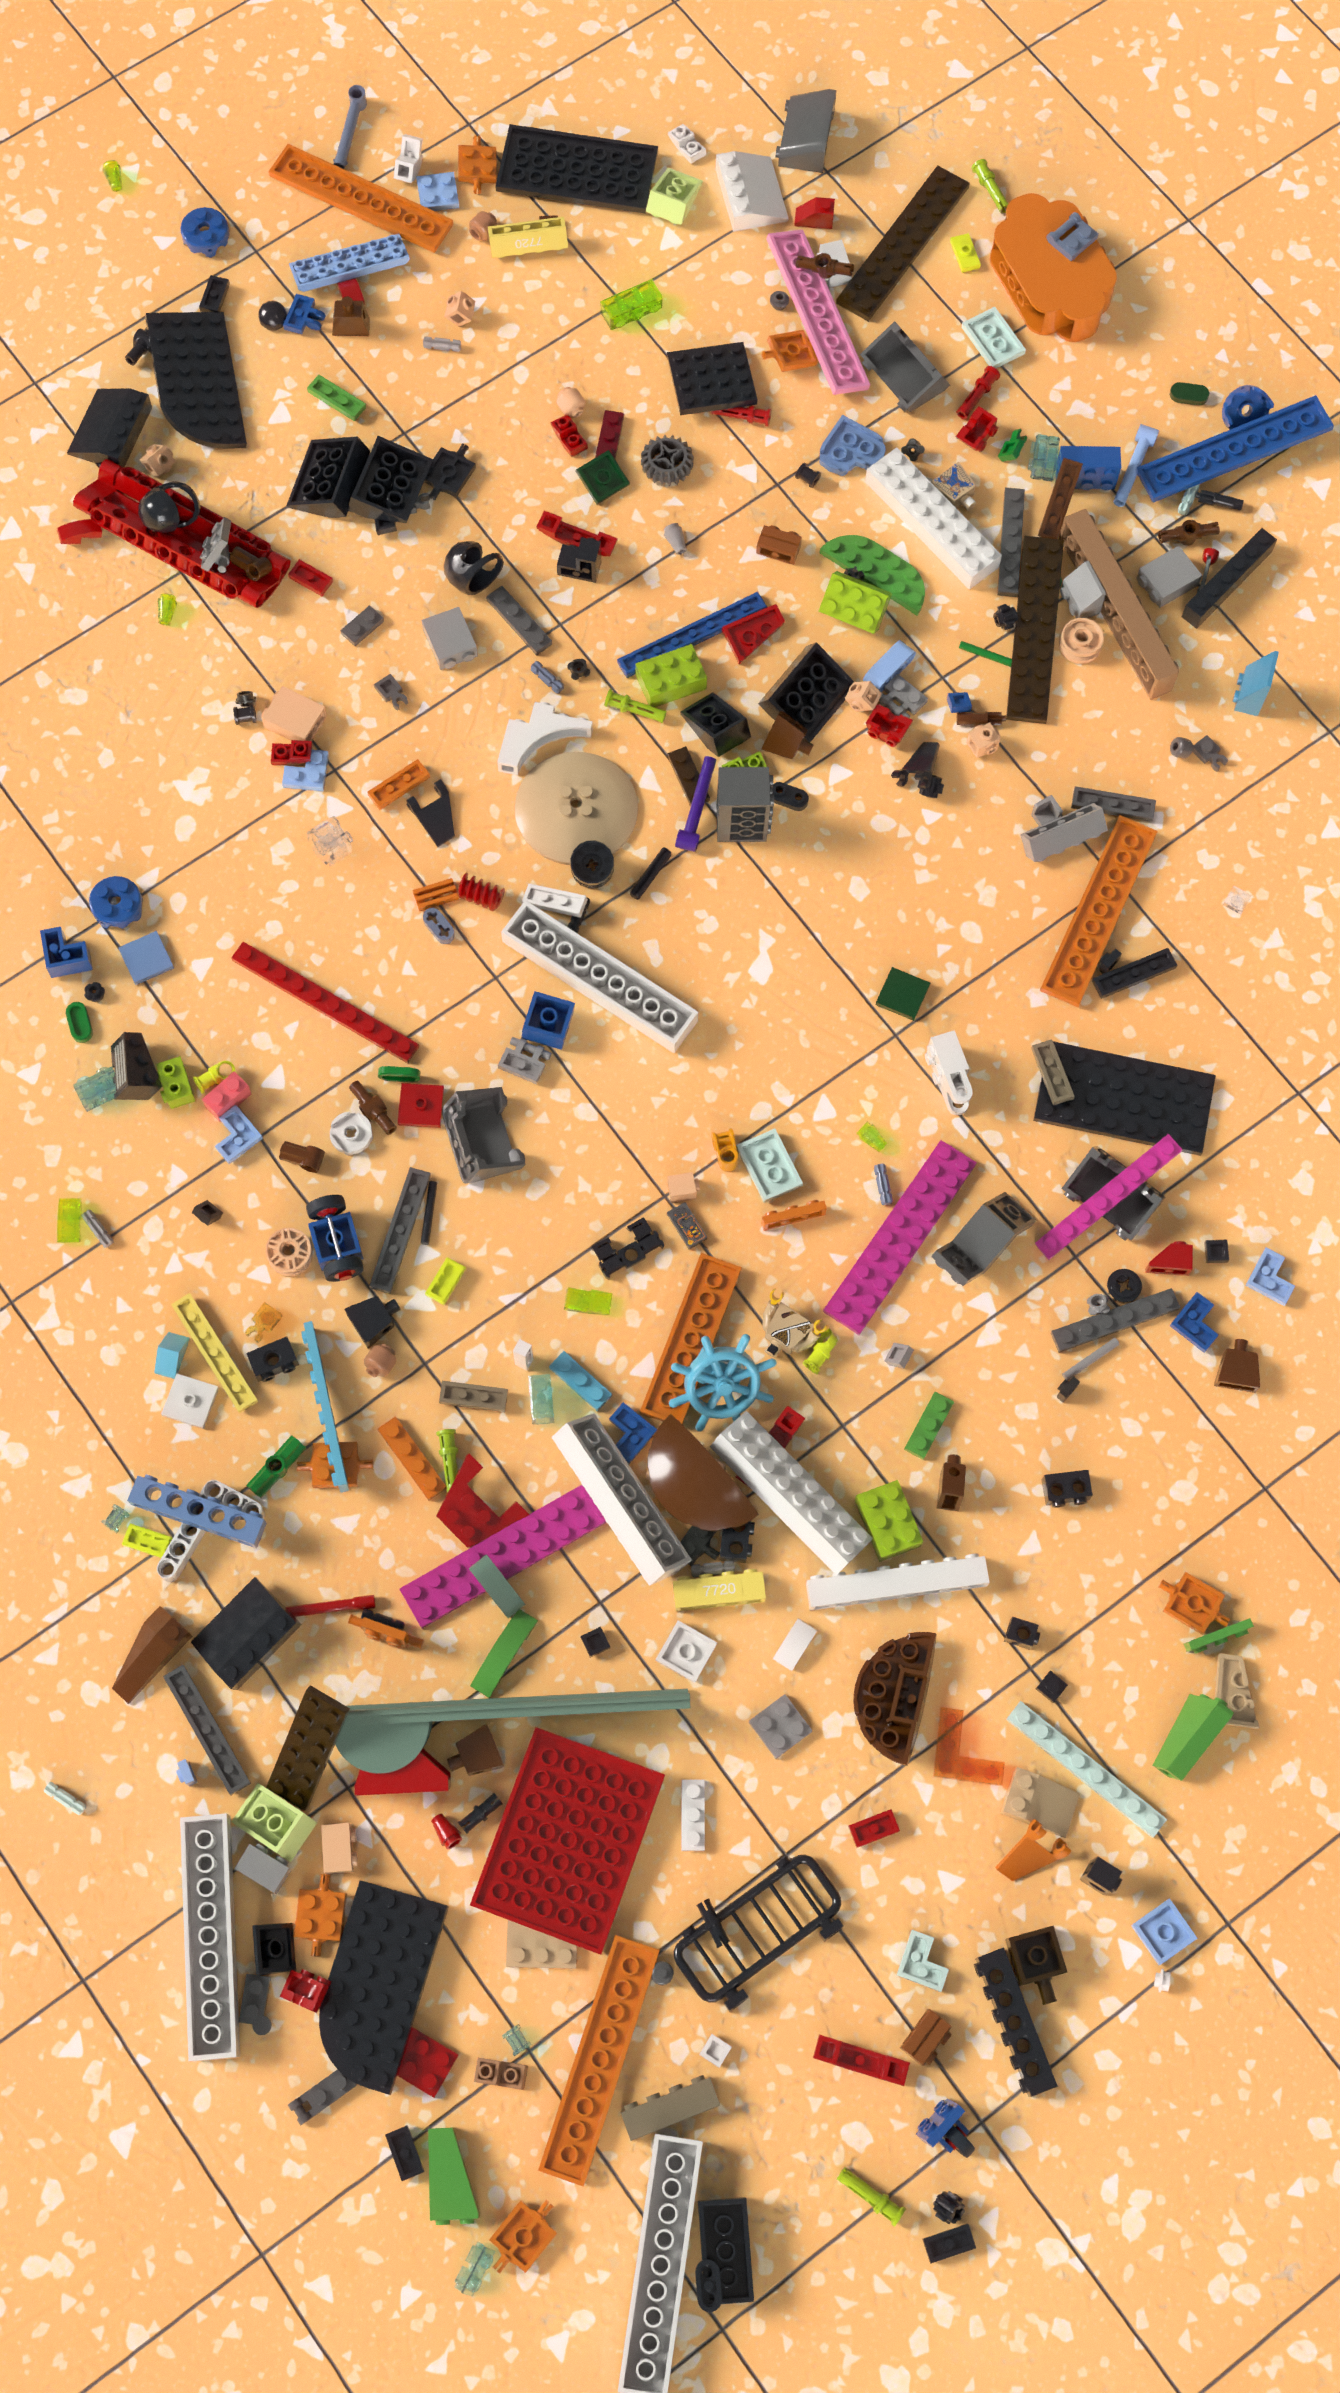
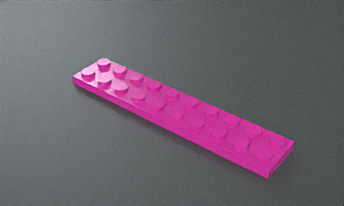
M940 1140L825 1306L823 1312L857 1335H860L966 1181L977 1162Z
M580 1485L534 1511L529 1516L511 1524L399 1588L421 1629L486 1592L469 1570L473 1564L486 1554L505 1579L508 1580L607 1522L585 1487Z

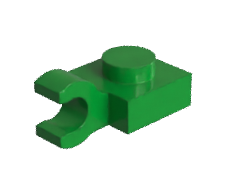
M1021 429L1014 430L1010 441H1005L998 455L1002 462L1016 460L1019 457L1024 443L1027 441V436H1020Z

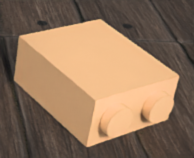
M282 686L279 692L277 691L273 695L272 703L268 708L264 709L261 718L264 728L288 740L312 741L326 719L327 714L325 706Z

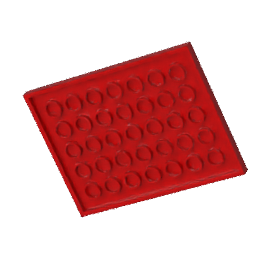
M535 1727L470 1906L602 1955L665 1774Z

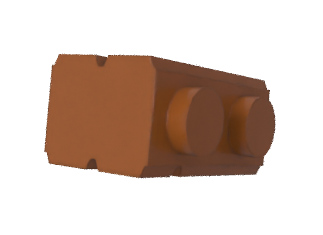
M764 525L757 542L756 554L794 565L801 548L802 536H799L794 531L785 532L776 526L771 525L768 527Z
M927 2009L899 2048L921 2066H924L926 2063L930 2065L938 2055L935 2051L940 2043L944 2046L952 2034L949 2030L952 2026L931 2009Z

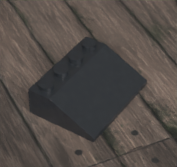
M131 388L97 389L67 451V455L99 465L105 459H109L124 468L152 410L149 394Z
M358 436L311 440L286 506L291 509L328 518L346 517L351 496L370 454L368 447Z
M377 436L351 496L348 511L369 519L407 523L433 459L381 436Z
M815 642L803 649L758 704L774 720L780 711L785 712L808 730L804 740L811 742L844 703L849 688L854 681Z
M254 1577L191 1641V1644L230 1689L238 1690L302 1624L257 1577Z

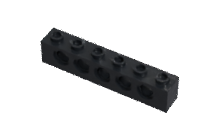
M1004 1947L975 1958L977 1962L974 1964L976 1974L979 1978L982 1977L985 1986L982 1987L987 2001H992L994 2007L991 2010L996 2024L1000 2023L1003 2030L1000 2033L1002 2042L1005 2047L1009 2046L1012 2056H1009L1011 2065L1014 2070L1018 2069L1021 2079L1018 2080L1022 2093H1027L1028 2097H1032L1058 2087ZM993 1970H998L1002 1975V1980L998 1984L994 1983L990 1978ZM1001 1993H1007L1011 1998V2002L1007 2007L999 2002ZM1011 2016H1016L1019 2019L1020 2024L1016 2030L1011 2029L1008 2025V2019ZM1020 2039L1028 2042L1029 2047L1025 2053H1021L1017 2049V2042ZM1029 2062H1033L1037 2066L1038 2070L1035 2076H1030L1026 2072V2066Z

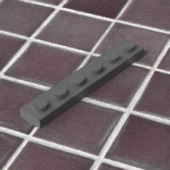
M1005 487L1000 547L1002 557L999 565L997 596H1018L1025 489Z
M412 1167L409 1168L369 1285L370 1289L391 1294L431 1177L430 1172Z
M1170 1288L1111 1309L1106 1314L1100 1313L1052 1330L1050 1334L1058 1353L1172 1313L1181 1307L1173 1289Z
M181 1665L164 1675L163 1677L228 1793L232 1796L250 1785V1780L185 1666Z

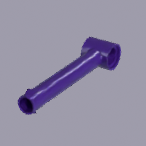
M704 757L684 830L679 829L677 834L676 848L696 852L700 834H697L696 831L716 764V759L713 757Z

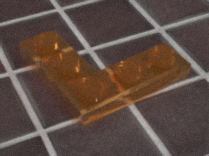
M941 1707L933 1777L1003 1786L1005 1762L959 1756L964 1710Z

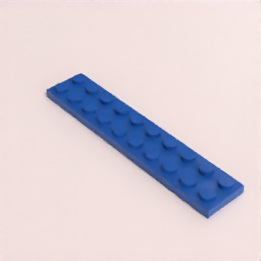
M1315 395L1137 467V475L1154 503L1332 431L1334 425Z

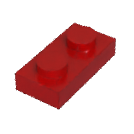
M300 559L288 573L291 580L321 597L333 583L332 577Z
M892 1809L848 1826L856 1848L900 1832Z

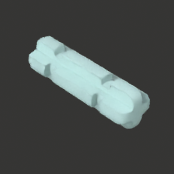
M1200 484L1186 489L1181 500L1182 502L1178 507L1179 514L1186 516L1189 513V508L1192 506Z
M49 1782L46 1785L44 1793L54 1797L53 1799L68 1809L71 1808V1811L77 1815H81L86 1809V1804L80 1800L77 1801V1798L62 1788L59 1789V1786L53 1782Z

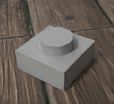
M894 1342L884 1361L889 1366L904 1369L914 1349L909 1345Z

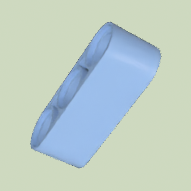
M897 641L868 670L863 681H871L882 692L884 687L911 663L916 652L903 641Z

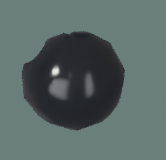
M278 301L263 303L258 311V319L261 326L273 331L283 327L287 317L285 307Z

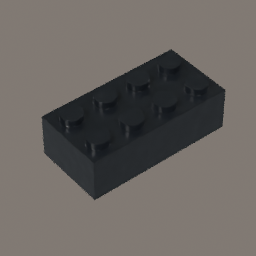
M747 2198L698 2200L702 2260H713L719 2267L722 2291L721 2304L754 2302ZM704 2268L703 2275L710 2277L712 2274L711 2268ZM710 2293L705 2296V2301L707 2303H712L714 2301V2295Z

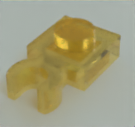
M264 1302L251 1319L255 1325L248 1327L245 1335L249 1337L252 1332H257L258 1335L254 1341L259 1343L263 1338V1331L265 1330L270 1333L283 1317L282 1313Z

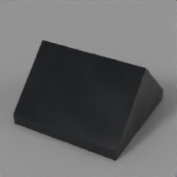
M293 1923L252 1925L256 1974L269 1975L290 1972L291 1970L296 1971Z

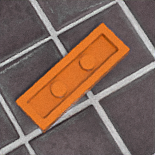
M417 759L367 793L377 808L381 810L429 779L430 774Z
M812 1200L807 1202L805 1206L798 1207L793 1205L787 1207L785 1211L767 1212L765 1216H762L761 1220L763 1231L826 1215L827 1207L825 1201Z

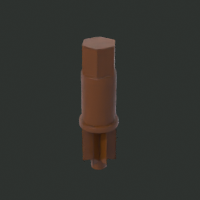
M986 711L985 713H957L956 715L957 725H985L989 722L991 725H1001L1002 722H1006V715H1002V712Z

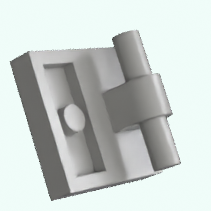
M226 517L220 523L217 522L212 530L213 534L211 537L207 536L203 542L202 547L204 550L200 559H202L201 568L209 571L212 565L216 563L218 564V571L224 573L229 565L230 547L227 543L231 520Z

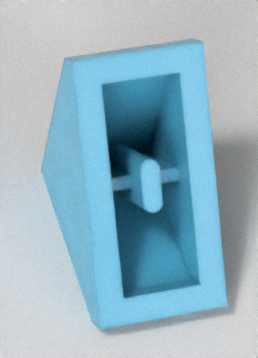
M168 1332L158 1345L154 1373L175 1379L190 1338Z

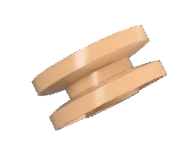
M1088 618L1070 620L1064 626L1059 641L1062 655L1069 661L1077 664L1093 661L1101 651L1104 633L1095 621Z
M283 1228L277 1230L269 1237L266 1244V1256L270 1267L280 1275H299L309 1267L312 1261L313 1250L310 1241L298 1229ZM292 1248L295 1250L290 1256L284 1255L286 1249Z

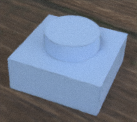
M184 1759L178 1762L179 1769L176 1770L180 1782H185L188 1786L198 1783L189 1761Z

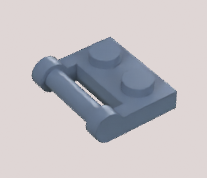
M1074 212L1056 231L1050 232L1046 238L1054 248L1072 261L1098 238V233L1086 224L1078 213ZM1074 225L1077 229L1061 241L1059 238Z

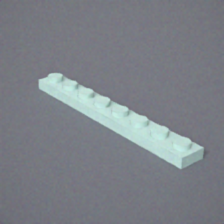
M1020 1701L1006 1720L1151 1838H1154L1167 1821L1163 1815L1023 1702Z

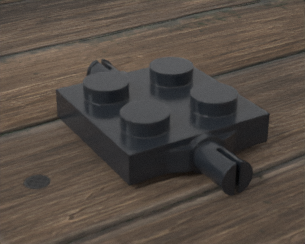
M462 443L457 452L441 447L435 455L424 483L433 487L429 494L430 499L436 500L440 492H445L457 498L476 468V463L464 457L469 449L466 444Z

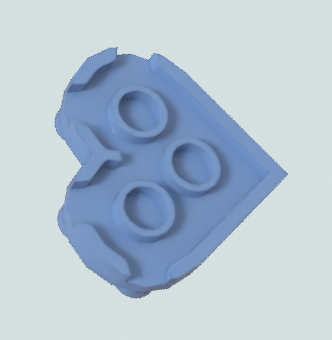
M842 415L822 443L819 463L829 472L840 476H845L855 466L867 470V468L885 456L886 448L883 438L869 428Z

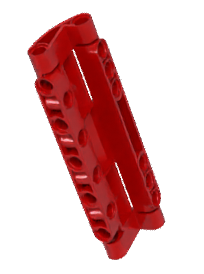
M105 459L101 463L98 479L75 495L73 506L90 515L91 520L95 524L230 599L237 597L255 608L261 607L271 597L285 577L291 564L290 559L273 551L270 543L231 522L227 543L230 547L229 552L232 553L233 549L239 546L257 558L266 557L271 562V572L259 580L253 581L248 578L243 569L234 565L231 561H229V565L224 573L218 571V564L216 563L212 565L209 571L202 569V559H200V556L204 550L202 547L203 542L207 536L211 537L213 527L217 522L220 523L223 517L200 505L198 519L186 527L176 528L175 531L166 533L149 530L143 525L138 515L139 503L117 490L140 502L148 491L162 485V483L135 468H123L109 459ZM171 488L164 490L175 502L179 512V520L189 521L195 511L193 500Z

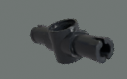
M147 327L145 330L140 328L136 331L133 337V348L125 356L126 362L132 366L137 363L142 355H145L147 352L151 353Z

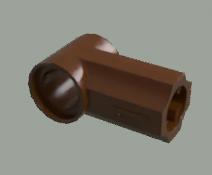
M239 546L235 547L230 554L231 563L243 569L248 578L253 581L266 576L272 570L271 562L266 557L257 558Z
M285 1141L281 1146L279 1159L299 1165L308 1172L318 1173L325 1151L315 1146L304 1147Z

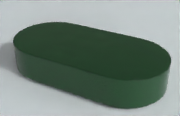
M1183 382L1173 384L1169 393L1170 398L1174 402L1191 405H1204L1208 401L1210 394L1208 388L1203 385Z

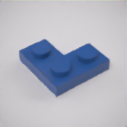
M1198 1292L1195 1293L1170 1324L1171 1328L1203 1353L1219 1336V1334L1202 1322L1214 1307V1304Z
M624 1402L609 1418L611 1423L625 1433L616 1446L627 1463L630 1464L654 1436L657 1429Z

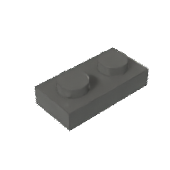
M369 605L340 630L341 635L355 647L384 622V618Z

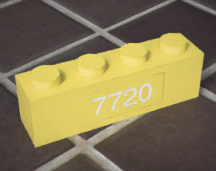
M564 217L488 226L492 258L568 248Z
M757 1569L744 1570L743 1574H735L734 1571L721 1573L722 1576L713 1577V1574L699 1575L698 1579H690V1576L678 1577L677 1581H673L675 1611L765 1602L766 1594L763 1571L757 1572Z

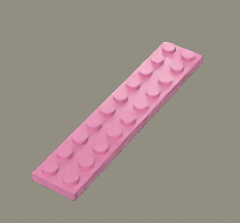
M803 229L769 233L766 238L833 395L868 390L870 387L869 380L825 279L821 278L818 273L812 272V270L796 268L798 255L814 258Z

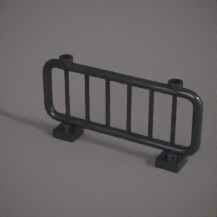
M806 1854L797 1855L791 1860L787 1856L776 1864L778 1867L776 1871L717 1913L718 1918L721 1917L722 1921L732 1915L761 1957V1959L746 1969L728 1943L724 1944L721 1936H719L721 1942L742 1971L730 1982L727 1983L697 1940L709 1931L704 1926L706 1923H703L696 1929L692 1925L681 1933L684 1938L675 1946L673 1951L674 1960L703 2001L714 2003L725 1997L727 2001L724 2002V2006L730 2013L749 1999L744 1989L737 1990L748 1979L817 1928L821 1927L822 1930L819 1932V1936L824 1942L843 1929L844 1925L839 1918L835 1921L831 1919L839 1912L842 1905L840 1894L813 1857ZM800 1864L809 1866L832 1899L831 1907L821 1913L792 1872ZM787 1873L818 1915V1917L804 1927L773 1885ZM768 1887L799 1929V1931L785 1941L754 1899ZM749 1901H751L780 1943V1945L766 1955L735 1913ZM692 1943L695 1944L723 1985L714 1993H709L705 1990L683 1957L684 1949Z

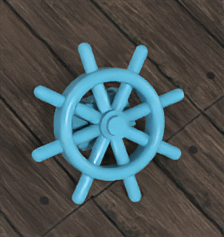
M748 1334L742 1335L736 1348L729 1346L713 1348L710 1338L703 1336L701 1338L703 1347L698 1357L689 1367L678 1363L671 1365L672 1371L685 1375L684 1387L686 1393L671 1399L669 1406L675 1408L690 1402L694 1409L701 1414L695 1427L697 1431L701 1432L704 1430L709 1418L725 1419L732 1417L734 1422L740 1417V1413L752 1405L755 1399L767 1403L773 1402V1395L759 1391L761 1385L760 1372L775 1367L777 1362L771 1358L755 1364L750 1355L744 1352L750 1341ZM749 1377L748 1386L739 1384L741 1380ZM696 1381L705 1385L695 1389ZM713 1392L708 1403L699 1398ZM732 1392H737L742 1395L734 1401ZM723 1396L726 1404L717 1405L720 1397Z

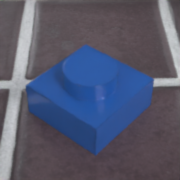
M968 692L948 693L947 702L951 713L971 712L972 704Z

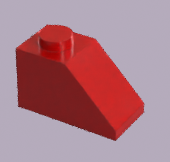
M815 197L796 208L794 226L832 229L835 199Z
M1184 1241L1171 1243L1148 1263L1145 1273L1189 1276L1193 1270V1245L1187 1244Z

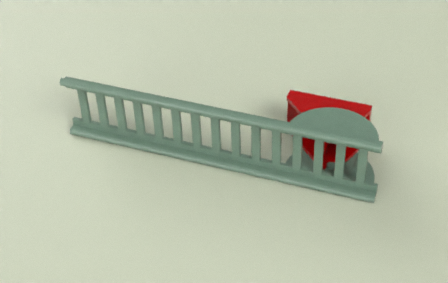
M688 1688L348 1705L347 1707L350 1708V1711L335 1745L346 1761L360 1769L355 1783V1796L449 1791L451 1787V1772L424 1749L432 1730L433 1721L691 1708L690 1693H688Z

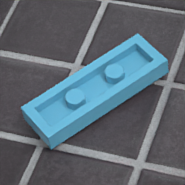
M565 1351L550 1364L549 1369L597 1412L612 1397L611 1392Z

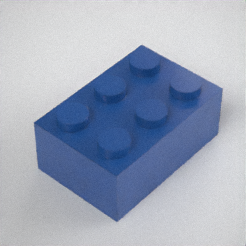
M1060 447L1055 467L1056 478L1064 457L1083 463L1075 489L1110 490L1116 488L1121 471V447Z

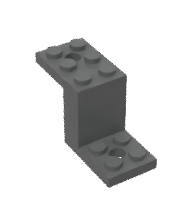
M1004 1192L984 1203L957 1236L948 1244L937 1249L931 1257L935 1260L938 1267L945 1269L951 1275L954 1282L965 1286L984 1274L1016 1236L1032 1227L1037 1220L1009 1194Z

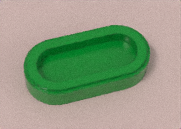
M73 1002L67 1006L65 1012L70 1033L76 1042L85 1043L93 1036L89 1014L83 1003Z
M382 1066L378 1068V1078L384 1081L417 1082L420 1080L421 1071L416 1068Z

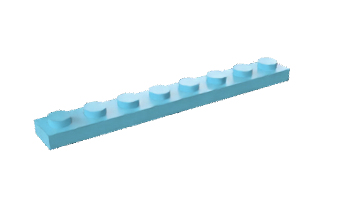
M305 1322V1331H301L303 1343L308 1344L309 1351H305L308 1364L313 1366V1371H310L312 1384L317 1385L318 1391H314L316 1404H321L322 1408L318 1415L321 1425L325 1424L326 1432L322 1433L325 1445L330 1446L331 1452L327 1453L329 1465H334L335 1473H331L334 1487L338 1486L340 1492L343 1493L349 1491L317 1336L313 1322Z

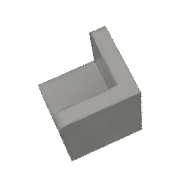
M1050 795L1034 804L1031 816L1038 826H1041L1061 817L1063 810L1054 797Z

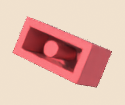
M233 1071L208 1093L202 1101L206 1109L221 1122L219 1117L235 1105L238 1107L251 1095V1091L245 1081Z

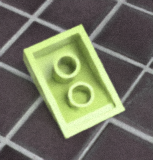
M668 167L650 191L646 212L651 213L654 217H662L673 224L681 225L695 201L703 180Z
M257 1783L231 1821L234 1825L290 1863L317 1824L316 1821L259 1783Z

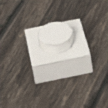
M711 2034L699 2055L720 2068L732 2047Z

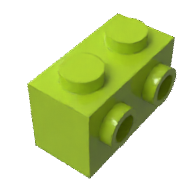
M181 1056L157 1063V1074L164 1089L160 1091L163 1102H168L171 1109L195 1102Z

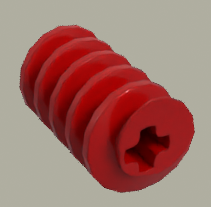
M466 872L458 888L459 898H466L468 902L474 900L475 905L481 904L483 908L489 907L490 911H495L503 900L505 888L498 892V885L490 889L491 882H487L483 886L482 878L478 883H475L476 876L473 875L468 880V873Z

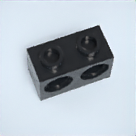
M1089 1470L1047 1474L1041 1479L1045 1504L1052 1505V1508L1066 1506L1065 1503L1074 1502V1505H1083L1088 1503L1087 1500H1090L1093 1496ZM1073 1484H1080L1084 1492L1077 1493L1073 1489ZM1051 1487H1059L1062 1495H1054L1051 1492Z
M750 1521L744 1524L745 1529L741 1532L735 1531L732 1527L722 1529L720 1561L746 1563L747 1557L752 1556L753 1544H748L749 1535H754L755 1522ZM738 1544L742 1547L743 1551L739 1554H734L731 1552L730 1547Z

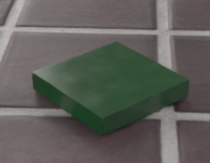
M609 450L575 471L596 505L630 485V482Z
M892 967L875 1005L914 1021L931 983Z

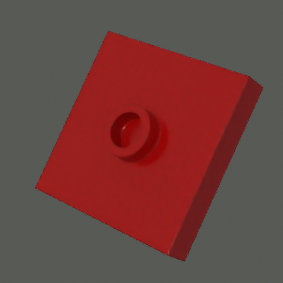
M401 1083L398 1125L441 1128L444 1085Z

